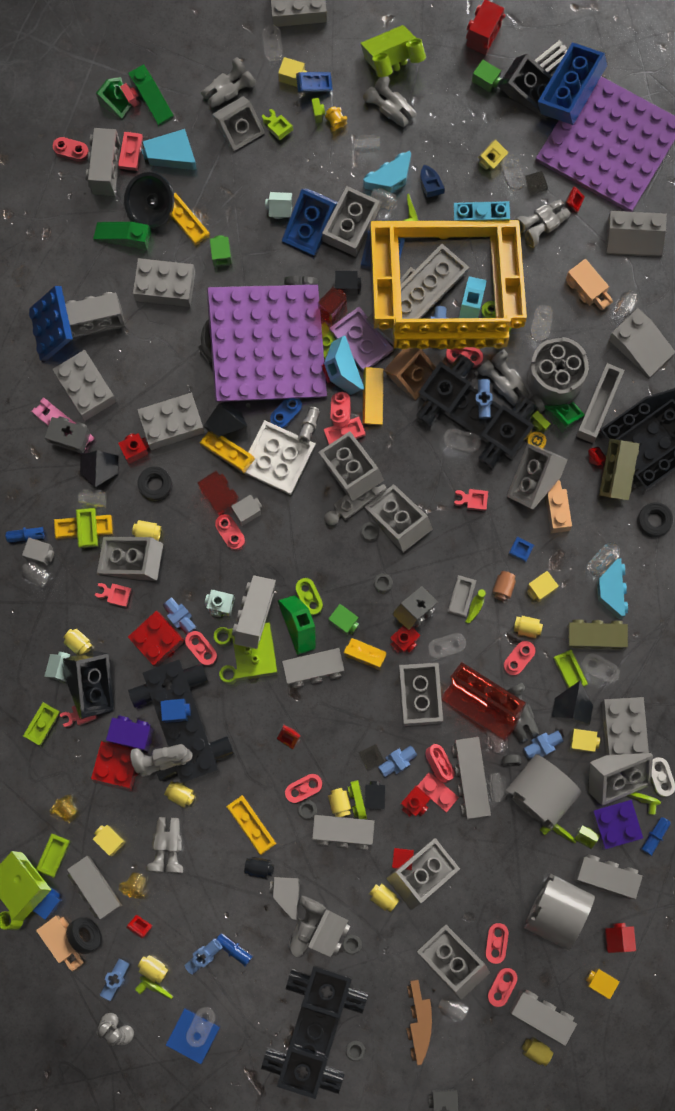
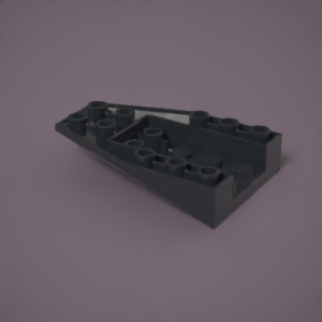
M675 388L643 398L602 427L597 435L607 449L610 439L639 443V453L636 460L633 482L643 495L675 471Z

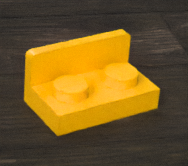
M351 638L344 651L345 657L377 670L381 669L387 654L383 650Z

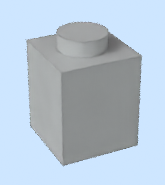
M251 495L231 506L232 511L242 526L262 515L260 510L262 508L261 503L257 498L253 499Z
M28 538L22 556L26 560L47 566L48 562H51L53 559L54 551L50 544Z

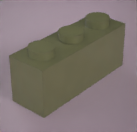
M616 439L609 440L599 495L629 500L639 453V443Z
M572 620V623L569 622L567 625V648L626 650L628 648V624H623V621H611V624H605L602 620H593L592 623H584V620Z

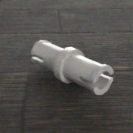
M309 407L307 416L302 421V429L298 436V440L301 443H309L312 432L316 429V421L320 414L319 409L316 407Z

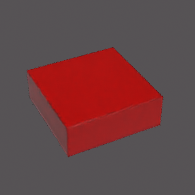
M394 848L392 868L398 869L413 856L414 850ZM412 863L405 870H412Z

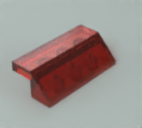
M461 662L450 676L452 683L441 696V700L505 742L517 726L526 702Z

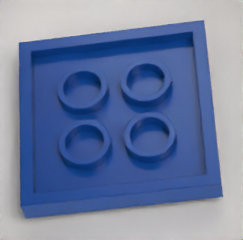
M54 286L29 308L33 335L37 344L36 350L40 361H47L73 339L62 286Z

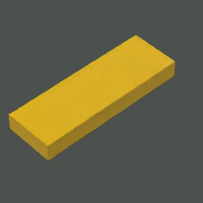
M175 192L171 218L196 246L210 236V233Z
M364 368L363 424H383V368Z
M209 431L200 441L202 447L243 473L246 472L255 460L253 455L223 436L216 438Z
M96 516L97 536L113 535L112 516ZM76 518L54 519L55 539L78 538Z
M243 795L226 806L260 855L276 845V842Z

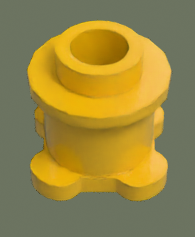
M331 107L326 111L325 119L329 120L332 132L347 125L348 118L341 114L342 110L339 107Z

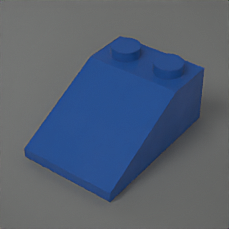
M301 189L282 241L315 256L323 242L322 233L338 202L310 189Z

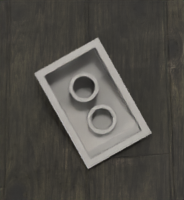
M639 308L611 333L609 341L648 378L675 354V350L652 320Z
M527 443L507 497L534 509L561 478L568 459L544 448Z
M394 484L365 506L371 517L402 552L433 530L428 516Z
M103 537L97 574L135 580L157 581L163 543L152 537Z
M651 753L606 755L590 762L589 793L603 806L650 786L653 755Z
M434 838L386 879L412 910L426 900L460 868L437 839ZM412 863V870H405Z
M326 909L308 947L329 957L332 954L337 955L341 944L338 943L341 935L345 937L350 928V925L347 924L349 920Z
M447 925L442 927L417 951L460 1000L465 998L490 974L485 963Z

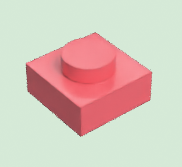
M127 83L120 86L128 102L133 107L140 104L137 98L139 94L134 86L131 88Z

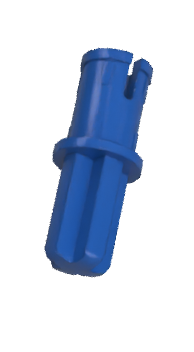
M23 527L22 530L7 531L5 534L7 542H27L28 538L45 539L43 527L31 529Z
M660 818L653 831L649 832L650 836L641 848L642 851L650 856L653 855L660 841L663 842L662 838L671 825L668 819Z
M223 934L217 937L216 940L220 942L222 949L229 954V957H234L244 967L250 962L253 956L240 948L238 943L235 944Z

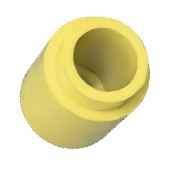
M138 520L137 524L134 523L132 535H135V537H152L159 541L161 526H157V523Z
M526 616L516 617L513 632H518V635L536 638L537 635L541 636L543 624H539V619Z
M70 629L63 637L65 639L64 644L76 655L88 653L93 646L90 644V640L78 629Z
M173 781L170 782L164 794L170 801L183 808L186 805L190 806L195 798L193 795L194 790Z
M342 788L332 790L331 795H328L332 814H335V817L351 815V805L347 791H343Z
M382 883L380 886L375 885L369 893L372 896L370 900L384 911L388 910L391 912L400 900L396 897L397 894Z
M150 955L147 958L143 957L137 966L140 968V974L159 984L168 972V969L165 968L166 965Z
M534 1037L527 1039L522 1046L524 1050L523 1055L538 1065L546 1066L553 1056L550 1047Z

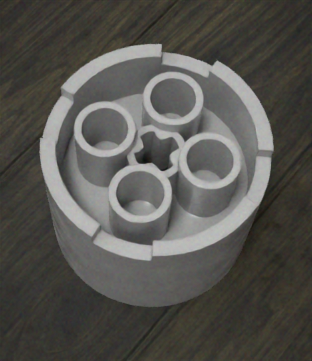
M564 337L546 340L541 343L533 354L527 374L528 386L533 395H538L542 402L549 405H562L572 401L581 391L588 374L589 365L585 350L574 340Z
M537 754L534 755L505 790L508 795L514 796L512 800L532 818L542 821V825L549 830L554 828L582 793L580 788L567 775Z
M550 873L543 884L544 888L541 889L526 920L528 923L524 928L569 951L588 918L595 895Z

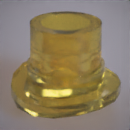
M68 794L60 799L57 798L49 813L52 815L55 812L64 822L70 819L77 812V809L70 801L72 795Z
M131 873L128 881L122 882L119 885V890L128 897L144 899L143 888L147 879L138 873Z

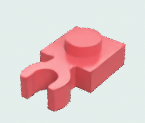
M469 489V494H465L461 490L455 491V495L461 496L462 500L454 501V505L462 506L467 504V509L486 511L488 491Z
M98 583V587L104 588V592L102 594L95 593L97 598L103 599L108 597L107 603L127 607L131 588L112 583L110 589L105 584Z
M72 706V713L63 712L60 714L61 718L69 717V722L63 724L64 727L72 726L75 721L80 726L97 719L96 715L82 719L79 718L75 706Z

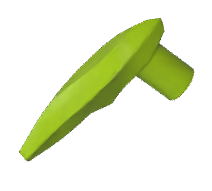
M407 194L409 218L403 221H418L410 195Z
M479 590L473 598L469 615L465 621L466 623H470L480 612L486 595L484 590Z
M634 792L627 795L641 803L649 804L648 814H656V806L661 804L658 799L642 793Z
M559 824L554 826L553 830L558 835L563 836L570 842H577ZM544 826L540 829L544 835L550 831Z
M140 976L141 983L135 988L139 994L148 988L164 997L173 998L157 983L152 982L145 976Z

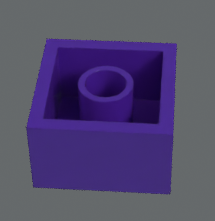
M118 715L117 718L112 717L106 741L134 749L139 748L142 752L149 753L154 730L148 722L137 720L134 723L128 717Z
M632 800L591 811L597 834L600 835L599 841L602 850L643 839Z

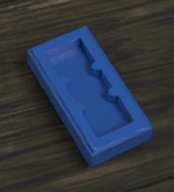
M331 72L296 73L298 92L333 91Z

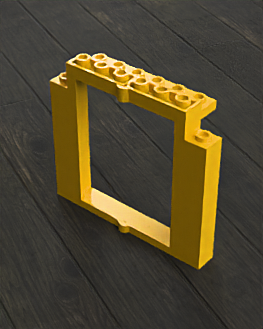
M519 220L371 221L370 246L374 328L382 330L393 328L394 348L464 349L466 347H475L482 349L484 347H494L500 349L508 345L510 327L517 329L525 326L527 314ZM439 237L440 239H447L449 237H490L496 318L402 319L398 238Z

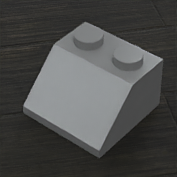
M244 96L212 114L219 130L233 151L265 133L251 102Z
M274 877V881H270V894H273V898L291 919L298 920L300 879Z

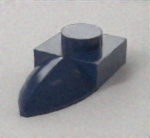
M424 165L421 170V185L426 196L432 197L445 194V188L438 173L433 168Z

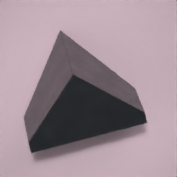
M228 402L216 406L203 427L216 438H219L222 435L248 426L242 413Z
M98 450L82 454L80 474L96 487L118 474L119 456Z
M578 681L555 697L551 717L590 725L593 704L581 681Z

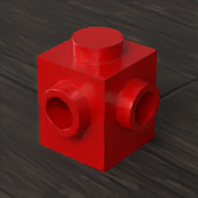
M139 433L136 435L130 434L124 438L125 440L118 443L128 464L149 454L147 451L149 445L145 437L141 438Z
M403 625L390 637L392 642L390 646L397 653L399 651L403 654L406 651L410 653L417 646L416 642L420 639V634L413 627L408 630Z
M415 786L400 804L403 807L401 810L408 817L412 815L416 817L418 814L422 816L429 808L426 804L431 798L418 786Z
M625 923L613 924L614 928H606L608 953L636 951L634 926L626 927Z

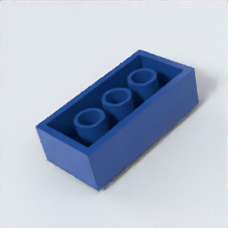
M572 42L538 100L541 114L574 125L607 67L605 53Z

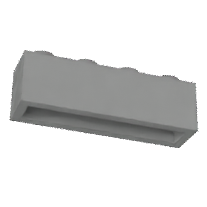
M608 363L606 364L576 437L594 444L625 370Z
M253 575L251 583H247L245 591L247 596H243L241 603L243 610L238 611V624H234L232 635L235 636L234 644L258 649L274 596L276 580Z
M479 737L455 740V745H452L453 757H457L458 765H455L456 777L460 776L461 784H458L459 796H463L464 804H461L462 816L466 815V820L490 817L491 812Z

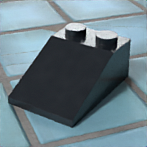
M528 54L516 57L498 87L510 98L542 117H548L541 114L538 100L552 76Z
M92 651L63 658L65 679L79 718L82 719L113 711L114 702L109 653Z

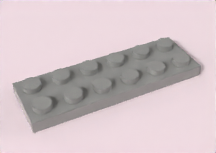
M443 244L400 285L402 319H421L469 270V266ZM372 313L366 319V322L374 328V319ZM374 328L393 345V328L385 330Z

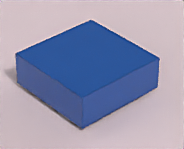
M517 537L508 555L526 563L534 545Z

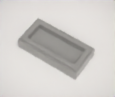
M458 575L447 613L466 618L477 580Z

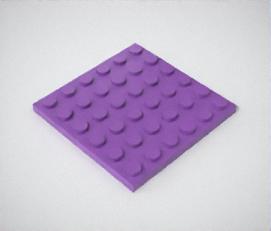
M601 76L574 125L559 120L535 161L622 209L632 212L675 141V116Z
M318 285L208 287L206 289L215 402L327 397L326 377L321 366L324 364Z

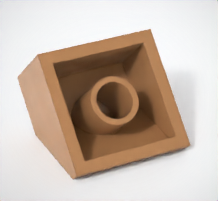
M408 348L402 349L384 371L393 383L416 400L419 397L418 392L436 367L422 349Z

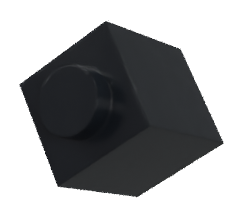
M335 271V295H358V289H361V277H358V271Z
M370 781L369 785H365V810H385V785H381V781Z

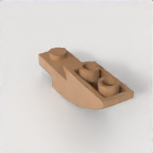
M417 979L410 981L411 985L407 986L409 998H413L414 1006H411L413 1019L417 1018V1022L410 1023V1028L406 1029L408 1040H413L414 1048L410 1049L412 1061H416L417 1065H422L431 1037L432 1010L430 998L422 999L419 981Z

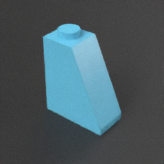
M185 129L143 141L144 148L141 151L144 160L148 159L151 166L188 170L197 169Z

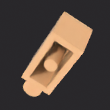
M586 259L568 271L567 283L572 289H576L584 303L587 302L589 306L595 303L600 310H604L613 303L612 298L607 293L609 289L608 284Z
M558 480L545 496L550 533L570 531L572 527L567 490L562 489L561 482Z
M55 916L36 931L58 963L65 961L73 972L84 964V961L68 942L66 931L69 923L64 917ZM74 955L76 960L71 963L68 958Z

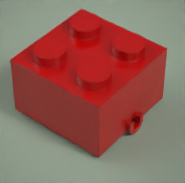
M484 0L482 5H478L475 11V19L470 20L467 26V47L487 55L506 16L504 14L505 8L488 0Z
M155 611L128 636L150 663L156 667L168 657L171 658L175 654L174 651L185 642V639L158 611Z
M101 741L91 780L94 783L132 792L135 777L139 774L136 773L131 761V750L134 748Z

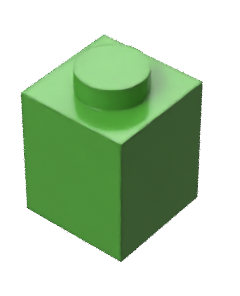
M482 60L473 73L472 82L491 92L493 88L498 87L502 80L500 78L501 70Z
M222 235L211 238L213 266L232 264L229 238Z
M341 604L338 605L328 619L330 624L345 635H348L349 632L353 634L359 626L357 623L359 617Z

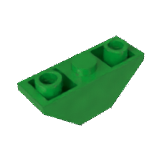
M296 595L278 600L297 655L316 649L315 624L309 608Z

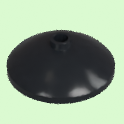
M144 172L135 176L127 185L124 194L126 213L132 222L149 225L150 229L163 225L171 216L174 208V193L169 182L163 176L153 172Z

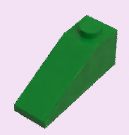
M144 64L128 73L132 86L137 90L139 97L158 126L174 117Z
M97 222L93 240L148 250L151 231L149 225L141 223Z

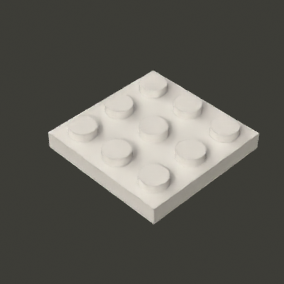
M264 420L248 452L255 457V460L244 474L292 495L316 444L311 441L307 444L301 443L298 440V435Z

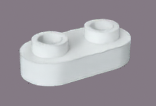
M663 758L653 759L651 779L655 791L660 796H670L675 791V782L669 764ZM655 765L661 766L660 772L655 770ZM662 783L667 784L668 789L666 791L661 788Z

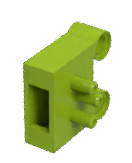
M404 25L361 42L365 60L375 69L377 76L381 78L392 74L391 66H393L394 71H399V62L401 65H406L409 58L411 63H419L426 59L422 40L416 38Z
M265 623L258 649L234 644L233 628L220 627L215 630L214 639L218 646L227 647L232 641L234 645L237 669L230 665L221 668L219 676L224 684L232 685L240 680L278 675L270 623ZM221 633L228 634V639L224 642L218 640V636ZM226 671H233L234 676L232 679L226 680L223 677Z
M11 851L0 863V899L9 910L0 913V928L3 930L20 929L25 918L51 891L50 887L22 852Z

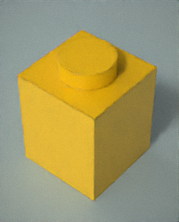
M597 968L595 971L591 970L586 978L588 982L586 986L607 999L612 997L620 982Z

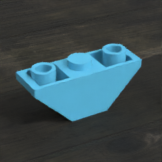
M402 152L395 157V160L381 165L379 170L369 172L363 179V187L367 190L391 194L406 185L411 152Z
M510 202L454 203V221L510 220Z
M469 276L459 318L479 317L487 280Z
M342 336L331 343L324 365L330 381L348 394L353 395L363 390L364 386L347 338Z
M621 558L617 559L597 581L598 601L618 619H623L625 613H628V603L624 602L627 586L626 583H623L622 576L625 575V564H622Z

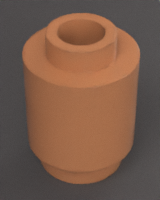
M501 571L500 575L497 576L492 591L496 599L506 601V599L511 598L516 583V576L514 574Z

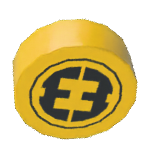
M533 432L529 435L527 443L544 448L546 437L541 432Z

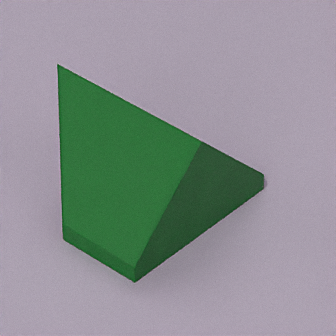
M121 77L106 79L96 92L99 105L117 117L123 118L132 105L128 102L120 88L123 85Z
M574 402L544 406V413L562 434L585 416Z

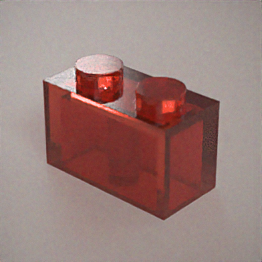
M334 287L318 302L321 317L331 326L347 312L346 294Z
M217 470L197 482L200 490L218 516L231 511V506L236 504L237 499H239L234 489L229 490L226 484L229 482L223 473L219 475Z

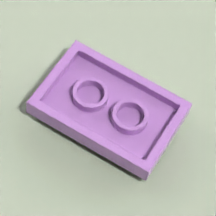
M357 307L330 327V331L336 339L346 336L354 361L364 372L365 367L374 366L393 352V347L366 322L367 315L360 307Z

